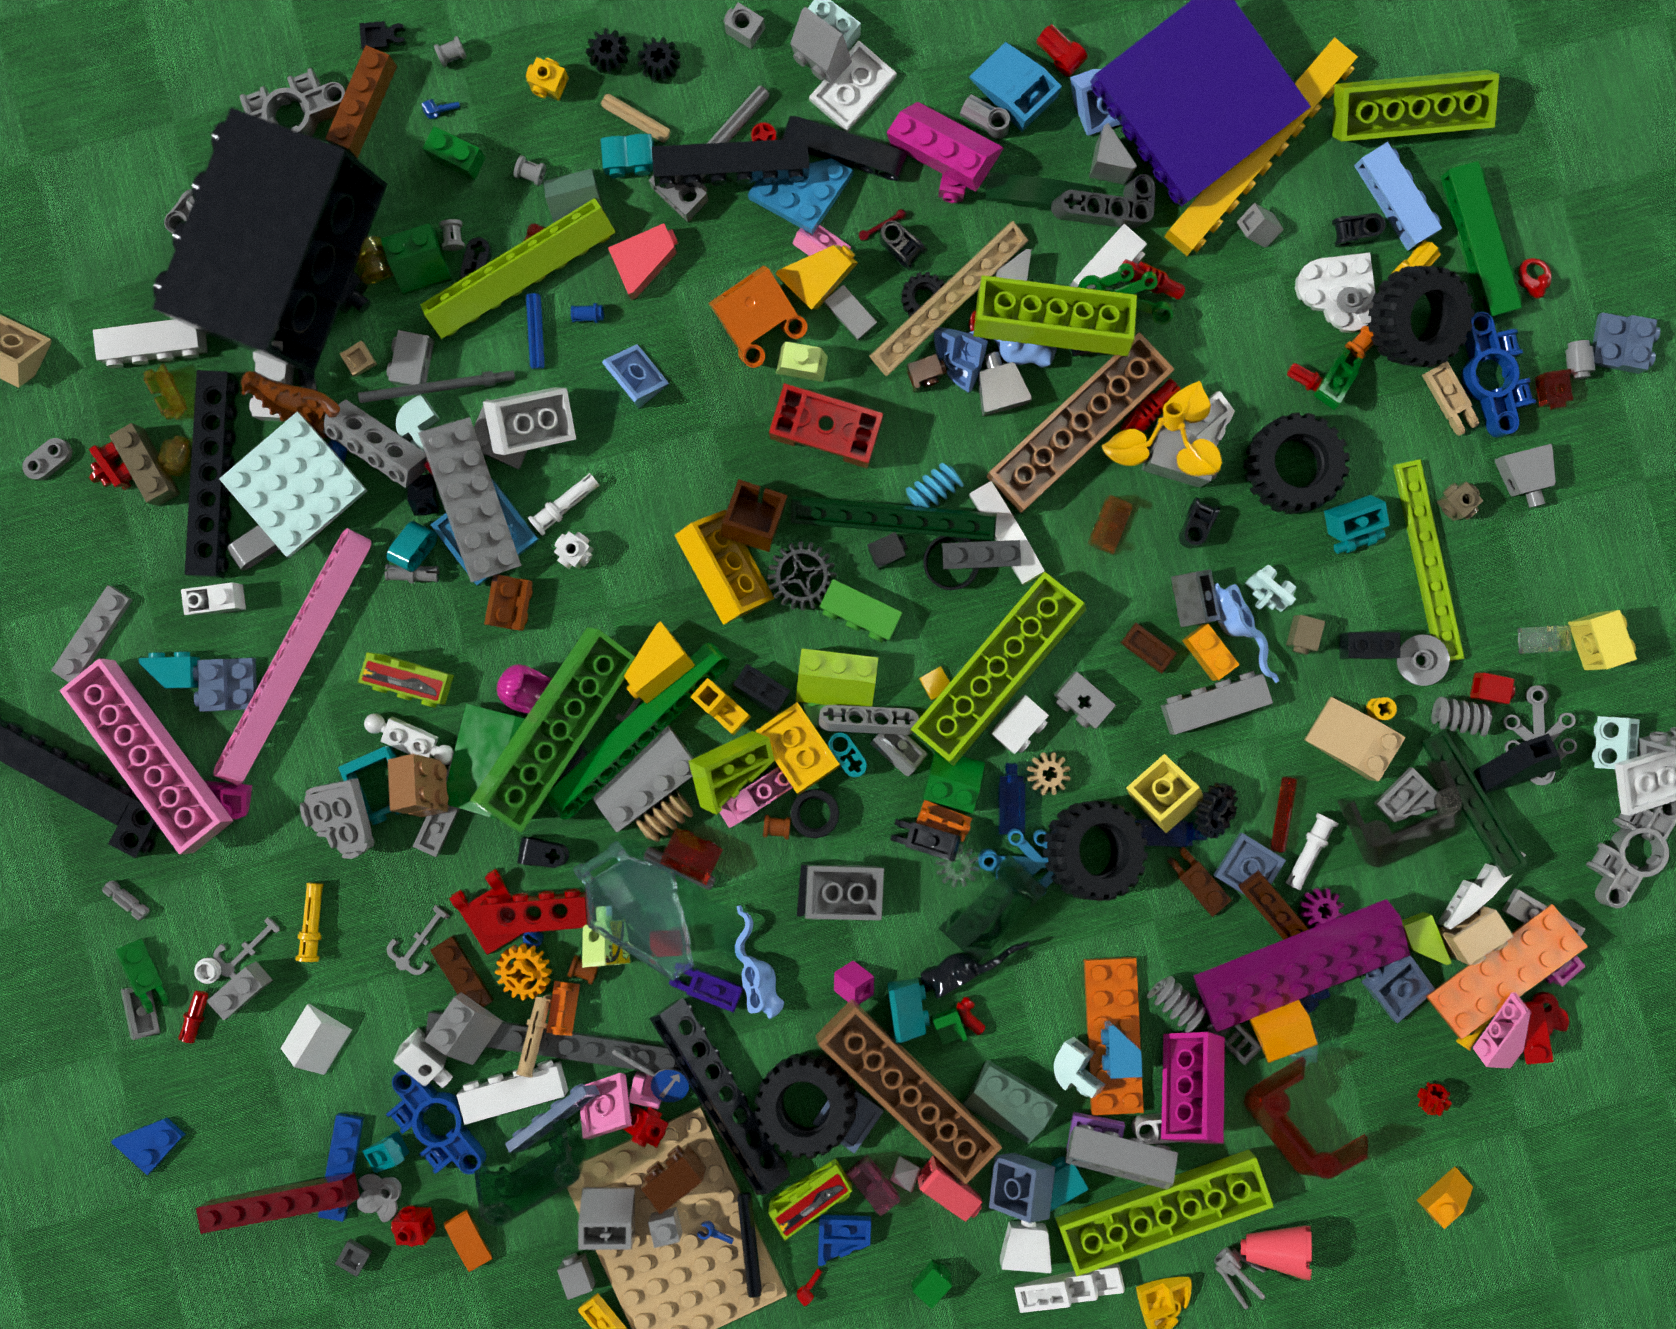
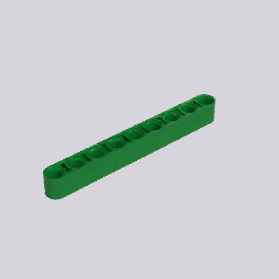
M713 643L704 644L690 657L695 664L692 669L648 704L643 702L550 790L546 796V801L561 819L566 820L574 816L694 701L691 698L692 694L707 678L714 682L726 671L730 660Z

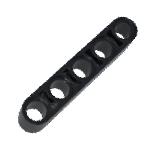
M797 116L789 117L782 140L807 138L808 154L823 159L832 158L847 167L891 181L900 180L907 154L897 148Z

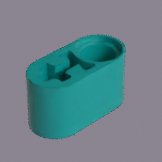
M415 521L409 522L389 547L387 560L409 572L415 571L436 544L437 533Z
M841 732L832 735L829 740V749L844 771L851 777L863 775L867 768L866 760L850 737ZM844 737L848 742L846 750L836 751L833 748L834 739ZM852 748L855 750V753L851 754L855 761L859 759L862 761L859 765L861 770L858 772L854 769L851 771L848 769L851 764L847 757L844 761L840 758V756L848 754Z

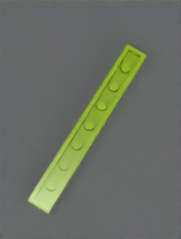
M1421 459L1393 465L1430 636L1439 639L1446 646L1450 661L1464 659Z

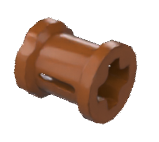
M765 815L763 837L767 838L768 835L781 836L789 840L791 817L781 819L770 818L769 815Z
M575 955L568 972V977L576 976L587 980L588 984L592 985L599 966L582 968V959H580L579 955Z

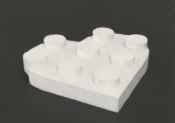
M1370 253L1320 258L1309 262L1301 269L1295 281V291L1298 299L1311 307L1312 310L1323 311L1326 321L1328 323L1331 322L1335 328L1340 329V332L1353 333L1359 331L1362 326H1367L1368 323H1371V316H1368L1369 309L1373 308L1374 302L1371 301L1375 294ZM1344 288H1357L1363 295V304L1354 313H1345L1337 305V296ZM1347 296V301L1353 304L1354 298Z

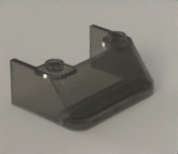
M1432 759L1425 761L1439 790L1434 797V805L1437 812L1396 831L1391 832L1388 825L1379 820H1372L1364 824L1355 801L1347 799L1337 800L1361 855L1368 865L1383 867L1451 837L1460 830L1462 799L1445 761Z

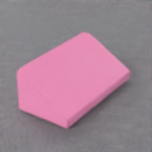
M821 225L818 226L813 235L800 228L793 241V245L808 256L832 245H840L841 247L845 245L851 249V246Z

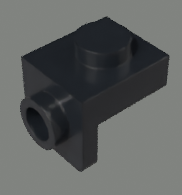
M432 474L421 475L408 485L407 501L415 516L439 513V506L436 501V482Z

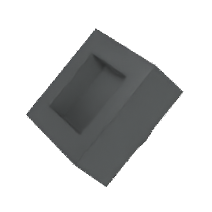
M350 1238L335 1265L358 1277L372 1250Z

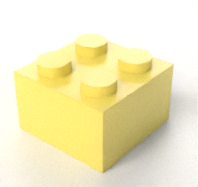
M1620 610L1596 612L1568 622L1584 670L1610 669L1637 659L1635 655L1636 646L1633 640L1629 638L1626 629L1627 620Z
M1165 754L1126 787L1131 799L1165 833L1170 831L1198 806L1199 801L1204 799L1200 787Z

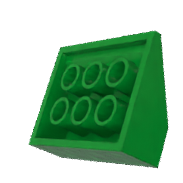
M466 703L446 783L449 806L495 818L471 802L470 799L526 717Z

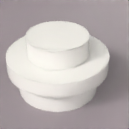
M213 958L201 959L195 966V977L204 984L215 982L221 975L219 962Z

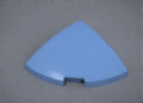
M938 327L934 331V343L938 359L943 358L945 365L949 368L947 375L951 380L969 393L972 391L979 375L988 341L980 337H973L972 334Z

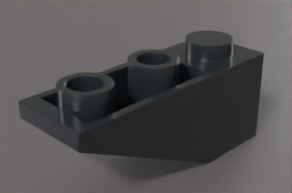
M1548 733L1522 742L1473 772L1484 793L1487 794L1561 769L1560 755Z

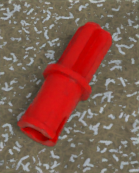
M1293 363L1287 372L1288 377L1306 386L1305 389L1307 391L1311 389L1315 392L1323 378L1319 377L1318 372L1312 373L1297 363Z
M199 990L194 992L189 1010L183 1015L185 1019L178 1037L182 1042L195 1043L199 1026L205 1019L203 1012L208 999L207 992Z

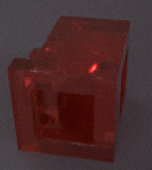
M1571 369L1545 372L1535 377L1539 407L1550 406V410L1566 407L1567 402L1573 400L1569 376L1572 374Z

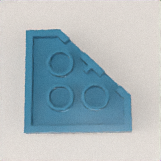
M832 158L809 163L808 178H804V180L799 182H792L789 179L778 180L775 183L757 181L748 193V198L813 235L852 178L853 170Z

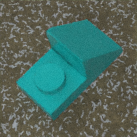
M399 1132L390 1134L362 1151L374 1173L398 1165L404 1161L403 1157L409 1154V1150Z

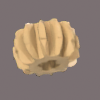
M1042 752L1040 755L1042 762L1033 757L1032 762L1037 765L1036 768L1027 767L1028 771L1034 772V775L1028 776L1027 780H1037L1033 784L1032 789L1037 790L1042 785V795L1047 794L1048 788L1052 795H1056L1057 790L1055 786L1057 785L1061 790H1064L1066 787L1061 783V780L1070 781L1069 776L1063 775V772H1068L1070 767H1061L1065 762L1064 757L1059 758L1055 762L1056 753L1052 752L1048 761L1046 753ZM1052 767L1051 771L1055 772L1054 777H1049L1048 781H1046L1043 771Z

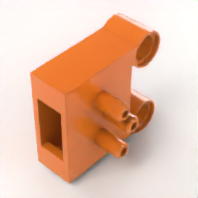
M764 265L709 302L714 313L738 348L739 358L751 368L761 366L765 360L764 350L753 341L779 323L781 330L793 339H799L807 332L808 325L806 320L796 313L770 269ZM794 319H798V328L790 332L788 329L789 323ZM756 348V357L752 360H747V351Z

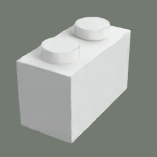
M1022 695L990 734L1011 753L1015 754L1017 751L1022 753L1031 743L1028 740L1034 732L1039 734L1048 722L1045 719L1049 715L1029 697Z

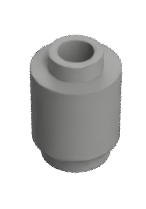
M1580 340L1568 343V349L1565 350L1568 375H1573L1574 379L1590 377V373L1595 371L1593 346H1590V341Z

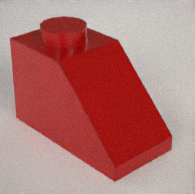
M1543 1001L1523 1002L1530 1011L1524 1045L1526 1064L1554 1062Z

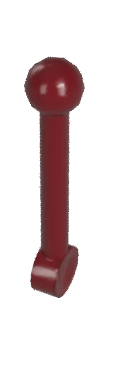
M899 209L896 215L870 230L860 231L859 239L867 241L869 235L880 230L886 222L904 219L906 211Z

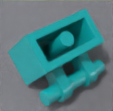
M1372 495L1324 511L1328 535L1341 541L1334 544L1336 554L1342 552L1350 553L1355 551L1357 547L1376 544L1377 540L1385 538V532L1382 528L1390 526L1386 502Z

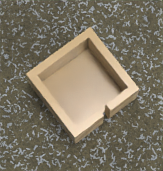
M1482 906L1473 915L1452 929L1445 927L1438 929L1450 957L1468 965L1481 963L1485 960L1486 954L1493 950L1497 951L1504 948L1508 944L1507 941L1514 937L1497 910Z

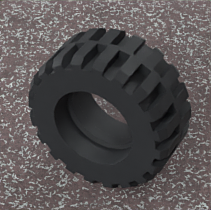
M1408 266L1389 275V281H1383L1378 287L1379 293L1374 294L1371 301L1374 302L1373 308L1369 309L1368 316H1371V323H1368L1369 332H1373L1374 336L1371 339L1375 346H1379L1377 348L1378 352L1382 356H1386L1393 363L1417 367L1440 365L1449 359L1448 357H1453L1458 353V347L1463 346L1468 339L1466 334L1471 332L1473 324H1470L1471 317H1474V309H1471L1473 299L1471 294H1467L1469 288L1465 281H1460V276L1455 272H1450L1448 268L1436 266ZM1425 294L1430 303L1431 317L1427 329L1417 339L1411 328V313L1416 301Z
M1299 412L1291 413L1288 416L1283 415L1264 426L1252 438L1253 442L1248 445L1245 452L1248 454V458L1244 459V468L1248 469V473L1244 476L1246 482L1251 481L1253 487L1250 491L1252 494H1258L1261 497L1259 502L1264 506L1269 504L1272 506L1271 510L1276 512L1285 511L1286 514L1305 513L1331 501L1337 496L1336 492L1343 488L1345 484L1343 478L1348 476L1350 469L1345 466V462L1350 460L1349 453H1344L1343 447L1347 445L1345 439L1339 440L1336 435L1340 431L1335 426L1332 428L1326 426L1328 421L1322 417L1317 420L1315 419V414L1306 413L1301 415ZM1293 440L1303 443L1313 452L1316 458V476L1313 482L1305 487L1298 488L1287 484L1276 470V451L1287 441Z
M1087 801L1072 804L1068 809H1064L1057 814L1059 820H1052L1049 828L1052 829L1051 833L1045 834L1044 841L1048 842L1047 849H1043V856L1048 857L1049 862L1045 863L1047 871L1054 873L1051 879L1055 884L1062 885V891L1067 894H1073V897L1079 899L1109 901L1116 899L1117 896L1127 894L1129 892L1128 887L1136 886L1139 882V879L1136 877L1143 875L1145 867L1142 865L1143 860L1148 859V853L1144 852V846L1148 844L1146 837L1141 835L1143 831L1141 824L1134 823L1136 818L1131 812H1124L1123 806L1112 804L1109 801ZM1092 826L1101 828L1106 833L1111 844L1110 861L1107 867L1098 875H1092L1084 868L1079 855L1080 841L1085 832Z
M805 1052L803 1055L793 1054L789 1058L780 1061L767 1074L759 1086L760 1091L755 1099V1103L758 1105V1108L755 1110L756 1119L761 1120L759 1128L762 1133L767 1132L769 1135L767 1141L771 1145L776 1143L780 1146L778 1151L783 1154L790 1151L793 1153L792 1157L801 1158L802 1155H807L808 1159L816 1158L820 1153L825 1155L842 1142L855 1120V1110L858 1107V1099L854 1096L856 1092L855 1085L850 1084L848 1080L850 1075L846 1071L842 1072L838 1068L840 1065L835 1060L833 1062L828 1061V1056L826 1055L814 1056L813 1052ZM800 1081L810 1082L818 1086L826 1094L830 1104V1113L822 1125L813 1128L803 1127L795 1123L788 1116L784 1107V1095L792 1084Z

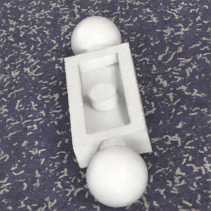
M377 713L368 715L364 721L365 729L372 734L383 733L381 742L407 754H417L429 758L433 755L435 759L440 760L444 765L452 762L453 748L448 745L436 746L439 737L393 716L385 723L384 718Z

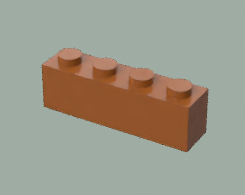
M365 45L325 138L330 144L344 148L355 158L359 157L397 68L389 54Z

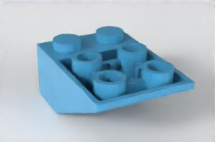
M1007 42L969 76L973 83L998 108L1008 111L1010 121L1021 132L1058 98L1062 88L1044 67Z

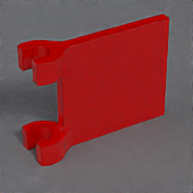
M497 869L492 870L485 876L492 889L470 902L467 901L461 889L449 898L453 906L461 913L487 955L523 934L482 936L480 913L482 901L491 895H502V899L512 898ZM504 908L502 910L505 918L511 919L515 917V912L511 908Z

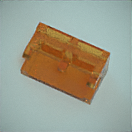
M1112 495L1107 496L1087 545L1114 555L1128 517L1133 509L1132 504Z

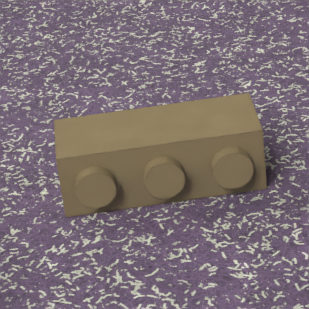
M130 423L109 435L146 503L160 506L181 494L143 427Z

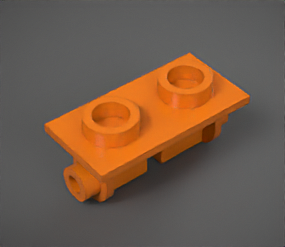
M924 800L916 823L962 836L960 841L963 842L970 830L972 818Z
M554 981L546 1033L572 1036L580 984Z

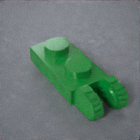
M1347 348L1332 363L1313 396L1333 410L1343 400L1359 373L1358 369L1363 363V359L1359 357L1351 365L1346 363L1345 360L1350 353V350Z
M140 938L116 949V955L135 996L139 997L146 1013L154 1012L153 1005L146 995V992L150 990H155L158 1001L163 1007L169 1005L166 993L161 986L163 985L142 939Z

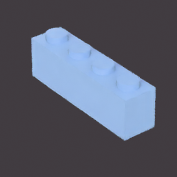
M1388 142L1362 157L1354 165L1407 251L1442 229L1439 217L1430 210L1424 193L1417 189L1413 183L1412 174L1403 167L1397 150L1391 147Z

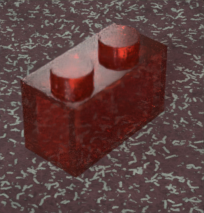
M676 827L663 853L660 864L707 885L723 849L719 848L712 841H704L696 837L692 832Z

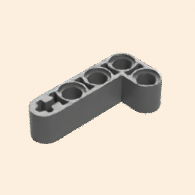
M1141 174L1126 184L1123 197L1067 190L1054 199L1051 211L1056 218L1061 220L1121 227L1125 224L1130 229H1136L1150 221L1154 215L1155 182L1149 175ZM1137 185L1141 187L1142 193L1138 191ZM1087 204L1093 207L1094 213L1088 209ZM1111 207L1116 209L1117 216L1113 214ZM1135 210L1140 213L1141 219L1136 216Z

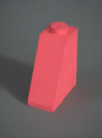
M664 223L608 247L631 300L636 299L677 254L674 245L678 244L676 236L672 229L667 231Z
M933 1155L920 1170L918 1176L919 1189L965 1222L970 1217L974 1218L982 1208L981 1195L970 1185H965L936 1156Z

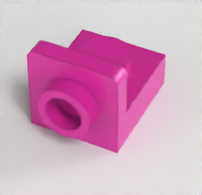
M942 174L938 197L943 198V201L948 203L963 202L966 186Z

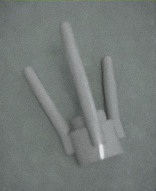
M1225 1247L1214 1259L1215 1269L1223 1276L1243 1308L1248 1309L1247 1303L1228 1274L1231 1276L1236 1274L1257 1296L1264 1300L1265 1295L1240 1271L1242 1264L1239 1261H1243L1262 1273L1266 1269L1246 1261V1256L1241 1255L1235 1248L1230 1250L1228 1247Z

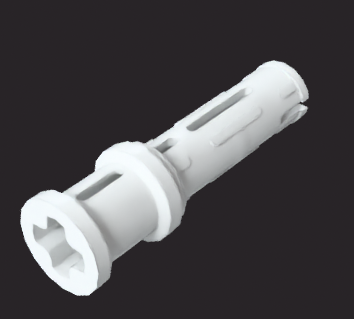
M588 473L553 503L547 502L544 504V509L534 517L529 516L528 519L543 536L546 529L556 521H562L563 514L600 485Z
M1319 813L1316 815L1317 820L1311 832L1306 834L1307 842L1285 882L1300 891L1322 847L1328 846L1327 840L1333 828L1339 824Z

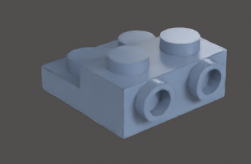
M1603 312L1598 314L1592 344L1595 365L1637 374L1648 370L1649 367H1652L1656 358L1655 352H1652L1653 342L1655 343L1660 336V328L1656 327L1657 320L1635 315L1624 317Z
M256 658L197 660V666L193 667V678L195 681H198L199 691L194 693V703L196 707H199V711L245 710L257 689Z
M1411 956L1367 972L1366 978L1361 981L1372 997L1381 1004L1390 1018L1397 1024L1426 999V995L1435 990Z

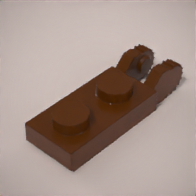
M1182 847L1179 852L1188 861L1190 866L1183 871L1180 864L1172 857L1167 862L1179 875V880L1209 915L1213 917L1232 900L1201 863L1195 860Z

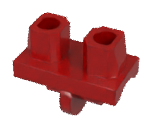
M113 442L102 447L94 445L88 449L97 461L90 465L94 472L90 474L89 478L93 483L102 482L104 487H107L112 482L114 487H122L123 490H127L132 486L129 483L132 476L126 465L122 463L120 466H117L115 460L120 455Z

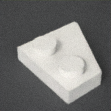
M1216 391L1209 397L1211 410L1204 420L1197 423L1184 422L1185 428L1195 437L1209 440L1216 447L1218 442L1222 440L1226 432L1225 427L1231 421L1235 412L1220 391Z

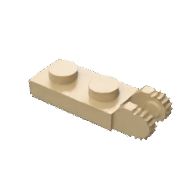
M1447 361L1422 375L1446 419H1449V424L1456 435L1460 436L1465 432V427L1458 416L1460 412H1463V417L1470 427L1474 428L1479 425L1478 418L1471 407L1472 403Z

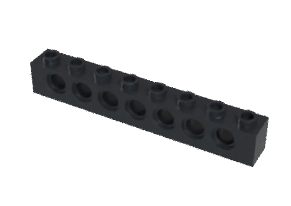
M197 370L185 558V575L193 577L225 578V572L228 571L229 567L226 547L230 544V534L227 530L228 522L232 516L229 506V496L232 493L219 478L235 465L234 457L232 456V445H235L236 433L233 428L234 420H236L238 414L237 406L235 405V395L239 392V382L236 379L237 376L227 371ZM221 393V401L218 404H214L215 396ZM219 418L220 426L213 430V422ZM218 444V452L215 455H212V446ZM216 469L217 477L211 481L209 477L210 472ZM214 494L216 501L212 506H209L208 499ZM213 520L214 528L208 532L206 528L207 523ZM211 545L213 552L211 556L206 557L205 549Z
M683 998L673 1001L649 1019L756 1195L769 1194L791 1176L787 1170V1163L778 1155L773 1147L774 1144L771 1145L767 1141L769 1135L761 1132L759 1128L760 1119H756L755 1113L747 1104L745 1094L738 1089L733 1081V1074L722 1063L719 1051L711 1045L705 1028L697 1022L691 1005ZM679 1023L684 1026V1034H681L679 1031ZM693 1045L696 1046L698 1050L697 1057L692 1052ZM707 1067H708V1068L710 1069V1071H711V1078H710V1079H709V1078L707 1077V1075H706V1068H707ZM720 1089L724 1092L725 1095L723 1101L720 1099L719 1096ZM734 1111L738 1116L737 1123H735L733 1120ZM747 1134H749L751 1137L750 1145L747 1143L746 1140ZM761 1156L764 1158L765 1161L764 1167H762L760 1164Z

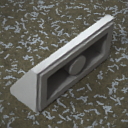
M877 734L870 742L876 750L907 777L916 770L928 755L908 735Z
M132 987L122 988L121 994L130 1038L136 1040L160 1033L152 990L146 992V995L153 1005L154 1012L147 1014L139 997L135 996Z

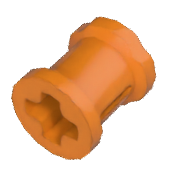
M1362 326L1360 333L1352 342L1349 341L1345 345L1353 357L1356 359L1358 357L1360 359L1365 357V353L1373 345L1371 339L1374 336L1373 332H1369L1368 326Z

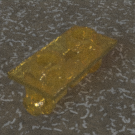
M161 364L156 372L153 369L145 371L143 373L145 376L143 380L151 395L161 394V396L154 398L161 415L165 416L166 419L175 417L176 420H179L188 408L186 407L184 397L180 395L175 385L173 375L168 372L165 364Z

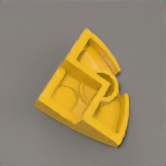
M1189 1277L1165 1278L1136 1287L1147 1329H1172L1179 1322L1176 1317L1181 1312V1305L1186 1309L1191 1297L1192 1283Z

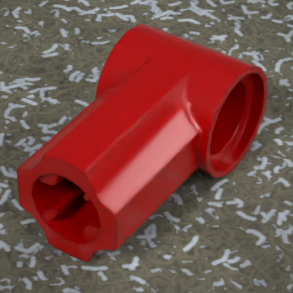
M1053 24L1047 26L1036 40V43L1054 60L1056 68L1066 77H1070L1088 59L1085 49L1077 42L1073 41L1071 43Z

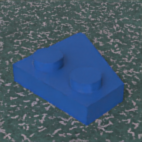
M166 1117L150 1125L114 1138L111 1143L148 1175L186 1134Z
M819 1216L818 1266L825 1265L827 1260L840 1256L842 1258L849 1255L853 1250H860L870 1246L871 1216Z

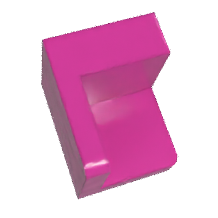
M851 961L834 972V991L847 1002L853 999L859 1005L874 995V976L855 961Z

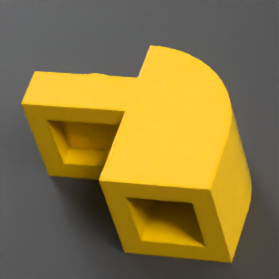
M709 678L691 696L702 709L714 717L732 735H735L751 717L734 699Z

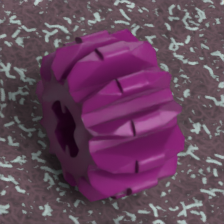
M1314 888L1313 895L1305 893V897L1308 899L1307 903L1304 901L1300 902V906L1305 907L1306 910L1301 911L1299 914L1301 917H1307L1304 924L1307 926L1313 925V928L1335 920L1337 917L1344 916L1343 913L1338 911L1345 906L1344 903L1337 902L1340 896L1337 893L1331 894V890L1328 888H1324L1322 892L1319 888ZM1319 906L1326 908L1324 913L1318 912Z

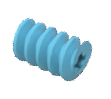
M941 463L939 464L940 472L932 469V478L924 475L922 477L924 484L916 481L914 482L916 491L911 487H907L906 493L913 506L930 508L929 502L939 505V495L945 500L947 499V489L955 493L954 484H958L960 487H964V484L950 465L947 466Z

